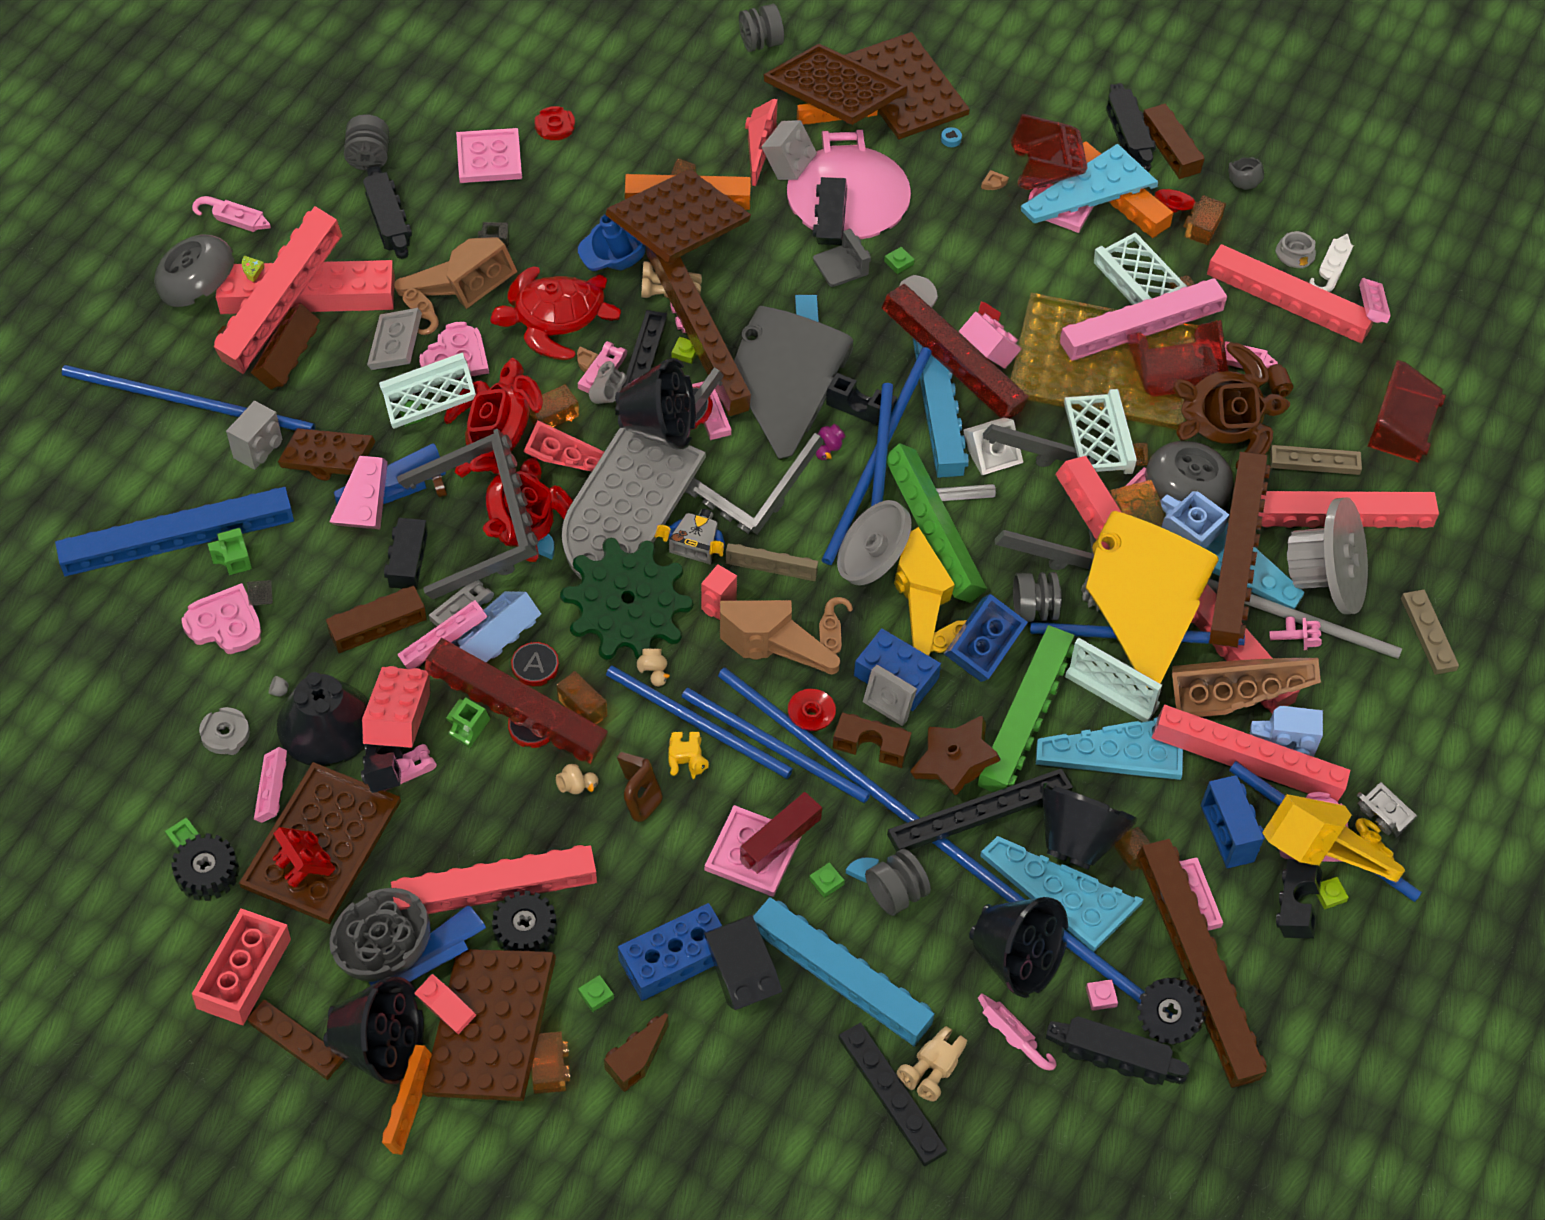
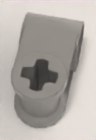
M605 362L598 370V374L589 390L590 400L594 404L616 401V392H620L626 382V374L619 372L613 362Z

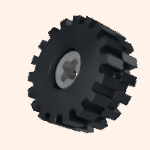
M206 833L205 838H201V835L198 834L195 835L196 840L191 841L190 838L186 839L185 847L181 844L177 848L179 854L174 853L172 857L174 862H171V867L179 889L184 891L187 897L190 898L193 894L194 900L200 901L201 896H204L205 901H211L210 896L215 895L216 899L221 897L220 892L224 891L227 894L230 891L229 884L235 885L237 882L235 876H239V864L233 847L230 846L226 839L223 841L219 835H216L215 839H213L210 833ZM205 861L209 862L210 866H206L205 870H202L200 865H203Z
M519 891L514 892V898H510L509 895L504 897L505 904L502 902L497 904V911L494 910L492 920L494 937L500 949L504 948V951L541 952L540 950L543 949L546 952L549 950V943L553 944L555 935H557L556 914L553 905L549 906V900L546 897L541 900V894L535 892L534 896H531L530 891H525V895L521 896ZM521 919L529 921V927L525 928L524 925H521Z
M1180 977L1159 979L1154 981L1153 984L1148 985L1145 988V993L1140 995L1141 1003L1137 1005V1010H1140L1138 1019L1144 1024L1141 1027L1144 1031H1149L1151 1038L1159 1039L1158 1042H1167L1169 1044L1181 1043L1191 1039L1202 1029L1201 1025L1206 1020L1204 1011H1207V1006L1203 1004L1202 1000H1205L1203 994L1200 995L1198 987L1196 985L1192 986L1190 981L1182 980ZM1171 1003L1174 1004V1009L1178 1010V1013L1172 1015V1018L1165 1011V1007H1169Z

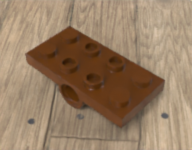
M297 428L278 463L281 468L307 470L314 477L327 481L333 473L351 475L359 456H368L376 441L372 435Z

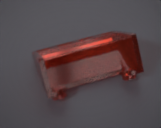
M1021 115L1011 139V145L1015 153L1018 155L1028 154V161L1022 175L1019 176L1018 186L1030 190L1086 173L1088 167L1081 133L1076 127L1031 115Z
M1221 320L1199 325L1194 331L1195 343L1148 349L1147 339L1142 335V332L1127 335L1129 348L1143 388L1150 396L1175 394L1173 385L1176 379L1189 381L1195 386L1211 374L1228 371Z

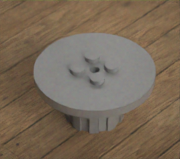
M1347 497L1336 498L1329 505L1324 528L1291 532L1292 535L1288 539L1287 551L1288 570L1295 588L1329 587L1337 609L1342 614H1356L1363 606L1367 589L1368 559L1365 533L1361 517L1354 502Z

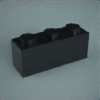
M821 177V183L817 184L816 197H819V204H815V217H818V221L813 226V237H816L818 244L842 245L848 186L846 178Z
M398 518L397 527H393L392 540L394 542L388 549V559H390V562L385 565L384 578H388L389 588L403 589L415 586L417 590L428 537L426 520Z

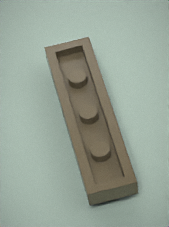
M1272 445L1270 449L1271 468L1360 475L1362 471L1361 452L1280 445Z
M728 543L726 548V564L816 581L818 572V561L790 556L786 553L770 552L765 549L745 547L741 544L734 545Z
M1425 589L1403 593L1401 600L1434 674L1457 671L1459 664Z

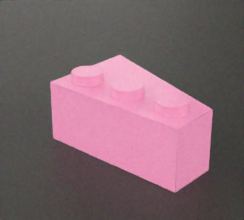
M359 456L330 523L338 526L380 529L388 463L385 459Z

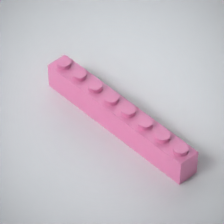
M1215 278L1201 281L1198 284L1183 287L1171 293H1164L1159 297L1146 299L1140 303L1128 305L1122 309L1107 312L1095 318H1088L1074 325L1070 324L1062 328L1060 344L1071 361L1223 311L1227 295Z

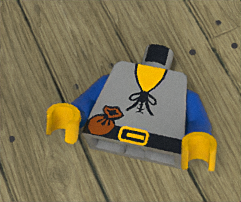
M701 509L698 516L688 513L682 520L676 521L669 527L658 525L654 536L656 538L663 537L665 542L669 539V553L710 565L713 553L723 556V550L725 549L722 532L717 530V522L711 520L713 513L708 509Z

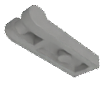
M481 581L472 582L430 613L429 620L436 626H439L474 600L480 606L490 602L494 593L488 588L485 589Z

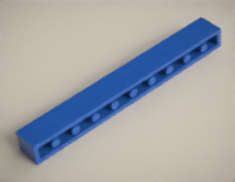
M286 487L257 494H249L248 496L236 499H228L211 505L207 504L194 509L182 510L173 514L160 515L156 518L135 521L122 526H114L97 532H89L76 537H68L55 541L59 564L65 577L219 540L217 534L240 528L241 533L244 534L294 522Z

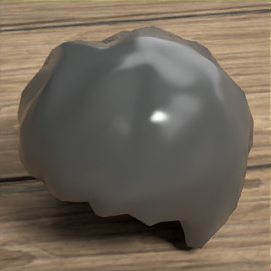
M1243 157L1235 160L1233 163H1229L1228 173L1230 182L1236 188L1243 190L1253 189L1264 179V167L1261 161L1254 157Z

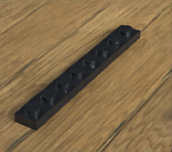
M1058 769L888 829L887 836L896 852L900 849L909 851L1043 803V783L1049 784L1052 788L1057 786L1072 791L1073 786L1063 770Z

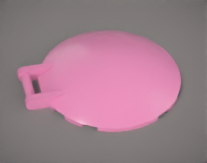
M863 130L839 133L822 131L823 149L816 151V156L797 180H788L787 198L793 213L803 220L802 223L813 230L814 224H817L818 217H815V204H819V197H816L817 184L821 183V177L846 178L848 186L844 231L851 229L855 236L857 235L860 239L878 236L881 231L887 228L891 229L897 225L910 204V185L904 171L884 154L865 148ZM856 140L857 145L830 146V141Z

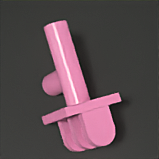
M1287 617L1286 630L1270 631V640L1303 639L1304 650H1307V647H1318L1322 644V640L1319 638L1321 631L1318 630L1321 625L1319 621H1306V618H1302L1303 630H1296L1295 618Z

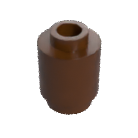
M1280 364L1270 366L1267 369L1269 375L1267 382L1272 394L1282 397L1288 396L1293 390V384L1286 368Z

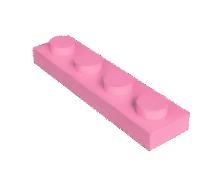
M1362 278L1359 287L1366 316L1369 320L1376 323H1388L1391 315L1383 284Z
M474 600L397 655L407 669L417 668L431 656L441 652L448 644L459 639L468 630L479 625L488 616L476 600Z

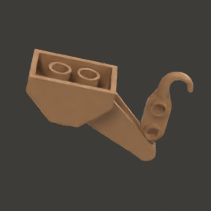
M498 237L472 238L455 248L451 252L448 262L410 276L399 278L394 282V288L399 296H403L404 303L410 309L418 308L422 313L421 318L431 322L427 329L421 330L418 328L417 332L421 335H428L437 329L439 320L435 315L433 304L425 295H456L459 302L467 309L514 275L517 270L505 244Z
M835 597L830 599L826 603L824 615L819 623V642L791 620V600L720 601V639L743 658H768L772 653L828 674H835L840 668V658L837 654L841 651L842 644L841 624L834 613V607L837 604H843L850 612L853 608L852 604L845 598Z

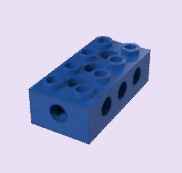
M709 903L618 946L619 961L641 1001L714 966L704 933L718 928L722 924Z

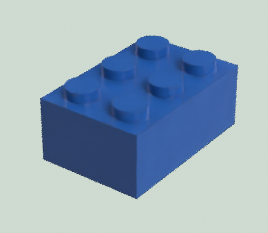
M989 594L981 599L944 652V655L980 682L990 678L1028 622L993 595Z
M881 628L856 659L854 676L868 684L872 669L879 665L917 688L911 710L914 711L939 679L941 663Z
M1237 775L1209 781L1201 803V808L1226 868L1255 862L1262 842L1265 839L1262 833L1264 830L1261 826H1258L1255 819V809L1252 804L1249 805L1246 798V788L1243 783L1240 784Z

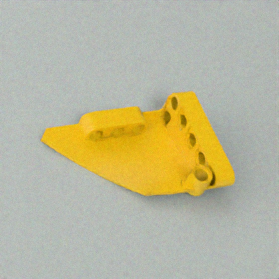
M1112 511L1093 544L1094 557L1086 589L1115 633L1133 668L1160 684L1200 605L1199 598L1219 558L1207 549L1164 528L1118 511ZM1101 542H1106L1110 550L1105 549Z

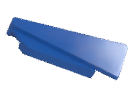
M434 443L387 465L383 504L426 489L424 481L416 484L417 488L412 489L410 487L405 489L398 483L397 476L440 458ZM346 486L334 492L336 504H338Z
M466 906L430 933L428 944L421 957L411 968L397 977H402L411 982L467 951L468 948L464 941L486 929L484 923L472 907ZM369 982L370 986L373 985V984H375V983H377V982Z

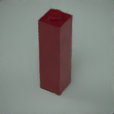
M806 792L802 793L740 846V860L747 869H752L758 874L821 820L822 807Z

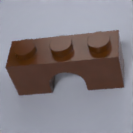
M842 713L833 737V749L856 755L857 749L861 744L872 742L880 747L879 762L902 768L910 746L912 732H908L901 727L887 726L876 720L863 719L855 714Z

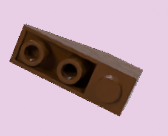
M664 1013L661 1017L656 1016L651 1019L645 1029L641 1032H634L627 1038L625 1044L619 1048L611 1049L606 1054L604 1059L605 1070L624 1092L645 1077L669 1026L667 1013Z

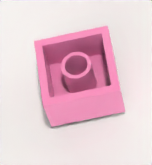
M975 311L959 330L986 358L1003 368H1006L1022 349L1016 344L1018 339L1010 332L1007 333L1003 329L1004 326L995 319L993 320L986 313L982 316Z

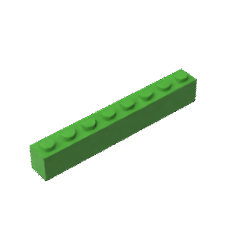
M899 443L887 454L886 463L921 532L954 582L955 586L952 593L954 598L972 603L987 590V587L916 449Z
M1050 625L1047 626L992 746L1001 760L983 770L979 776V787L996 792L1015 785L1018 777L1015 775L1016 770H1022L1026 757L1023 756L1025 750H1031L1035 739L1032 735L1034 731L1039 732L1043 719L1040 717L1042 713L1047 714L1052 701L1049 700V697L1057 692L1060 684L1057 679L1059 675L1063 677L1068 666V663H1065L1067 657L1072 658L1074 634Z

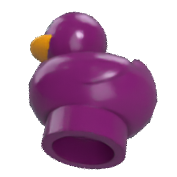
M835 423L831 427L824 426L820 429L818 435L824 440L826 445H821L817 450V458L819 460L832 459L831 451H838L842 447V440L846 435Z

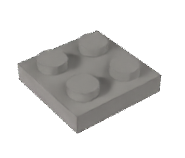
M876 665L871 671L863 703L903 726L908 720L917 688Z

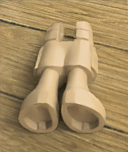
M644 261L641 297L649 298L652 295L664 294V297L668 298L663 286L660 285L661 282L656 272L653 271L652 264ZM688 272L696 289L701 294V274Z
M947 1026L942 1028L932 1040L924 1044L917 1053L919 1062L915 1066L903 1064L897 1070V1076L900 1081L910 1090H914L926 1070L932 1068L931 1074L917 1088L918 1095L929 1101H936L939 1098L941 1089L938 1083L941 1078H948L957 1066L958 1058L967 1044V1039L961 1035L953 1045L947 1043L952 1033V1029Z

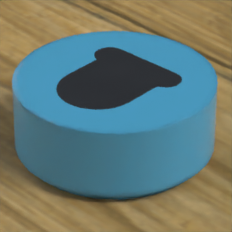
M950 127L942 131L941 142L945 146L956 147L961 143L962 133L960 130Z

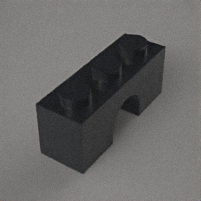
M836 373L827 388L826 405L879 425L882 391L876 389L872 397L865 396L857 389L856 380ZM892 395L891 412L897 402V397Z
M364 744L366 754L363 756L364 770H361V777L365 785L368 784L371 793L400 786L401 769L397 759L403 758L404 747Z
M1288 859L1287 868L1283 869L1282 872L1284 890L1279 893L1281 912L1276 915L1277 928H1280L1284 938L1314 939L1317 915L1312 904L1299 903V901L1306 895L1320 894L1322 870L1320 865L1301 863L1297 860Z

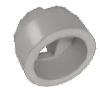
M275 676L270 684L269 694L279 697L285 695L289 687L287 681Z

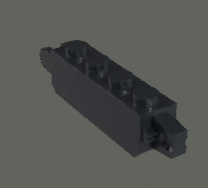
M1122 83L1111 84L1106 111L1119 144L1149 172L1156 145L1155 141L1151 140L1148 125L1144 123L1143 112L1138 108L1137 98L1133 96L1131 89H1125Z
M379 166L367 169L368 176L363 180L366 190L365 195L384 249L394 250L397 258L404 259L409 255L407 246H410L409 237L412 236L410 225H405L407 219L404 209L400 210L399 208L401 207L399 195L394 194L396 192L393 179L389 180L387 172L383 173Z
M1078 1016L1073 1018L1070 1024L1050 1021L1045 1039L1062 1046V1053L1067 1054L1070 1058L1090 1061L1097 1067H1108L1117 1070L1121 1075L1141 1078L1148 1084L1163 1085L1164 1080L1183 1084L1190 1072L1187 1063L1172 1058L1173 1051L1170 1046Z

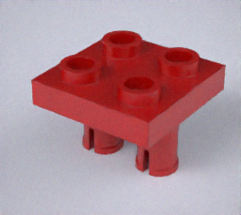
M279 827L273 833L282 847L273 857V861H276L275 864L282 869H285L290 861L292 862L294 868L285 875V879L288 880V884L292 887H298L301 881L309 874L330 876L335 870L331 863V857L321 848L317 836L311 831Z

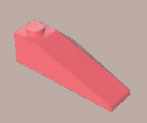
M772 99L753 109L751 117H747L745 129H748L752 186H756L766 159L761 146L777 128L778 99Z
M537 421L523 450L524 453L543 462L591 472L604 454V451L541 421Z

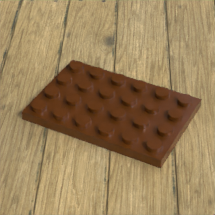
M912 32L845 55L908 85L907 93L878 109L879 114L898 140L969 115V107Z
M821 44L813 46L764 74V82L852 125L907 93L908 86Z
M691 169L608 207L605 214L666 262H670L749 222L751 214L744 210L743 207L736 204L727 195L721 193L711 183L705 181Z
M313 762L240 880V887L330 924L401 803L400 797L384 790L371 793L368 784L365 785L362 781ZM279 827L311 831L317 836L321 848L331 857V863L335 870L330 876L309 874L301 881L298 887H292L288 884V880L285 879V875L294 868L292 862L290 861L286 868L282 869L275 864L276 861H273V857L282 849L273 833Z
M468 949L456 956L448 988L476 1016L459 1035L440 1019L432 1057L422 1090L425 1096L524 1101L556 960L553 952Z

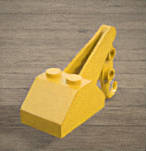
M918 527L910 532L908 542L900 556L894 584L899 593L903 592L908 599L912 646L929 656L931 652H945L967 620L955 621L934 633L939 606L950 601L955 584Z
M1287 794L1262 832L1270 844L1301 863L1319 866L1327 855L1381 875L1394 882H1398L1405 872L1404 867L1394 861L1393 852L1382 843V838L1378 834L1381 830L1375 823L1365 818L1356 820L1355 826L1360 836L1345 826L1352 816L1345 805Z

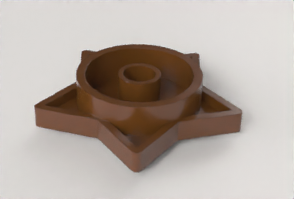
M979 716L955 729L929 727L928 750L910 771L914 779H937L946 785L954 795H957L965 784L976 779L986 767L999 762L1001 759L998 753L985 743L986 722L983 716Z

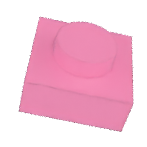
M1112 980L1087 983L1086 991L1092 1011L1117 1007L1118 1001Z

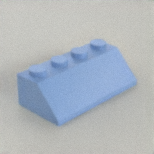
M503 592L483 610L488 616L479 625L468 630L459 639L448 644L440 653L463 672L478 673L483 670L488 660L499 656L503 652L502 648L516 641L520 636L519 633L533 626L536 623L535 619L541 615L527 592Z

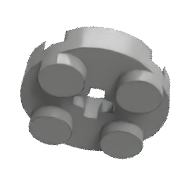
M228 707L220 708L219 712L214 714L212 712L207 714L199 728L203 746L217 754L234 755L238 753L250 735L249 724L243 713ZM229 727V733L222 735L219 730Z

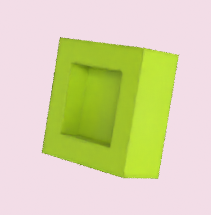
M682 337L678 338L671 352L672 358L690 364L693 363L697 354L691 341Z
M1338 877L1321 882L1320 894H1316L1324 910L1345 903L1349 899Z

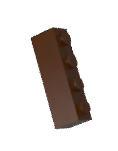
M1166 103L1145 109L1143 112L1144 123L1149 127L1150 137L1155 141L1156 147L1177 177L1182 179L1201 173L1204 155L1197 149L1193 139L1187 135L1183 125L1175 118L1173 111L1168 108Z
M301 303L290 308L251 371V374L270 390L285 385L289 379L288 374L298 364L297 359L299 355L307 349L308 345L306 343L316 333V326L320 320Z
M415 586L400 589L391 595L379 597L370 603L358 605L349 611L335 614L325 620L330 637L339 654L425 621L427 618L425 607Z

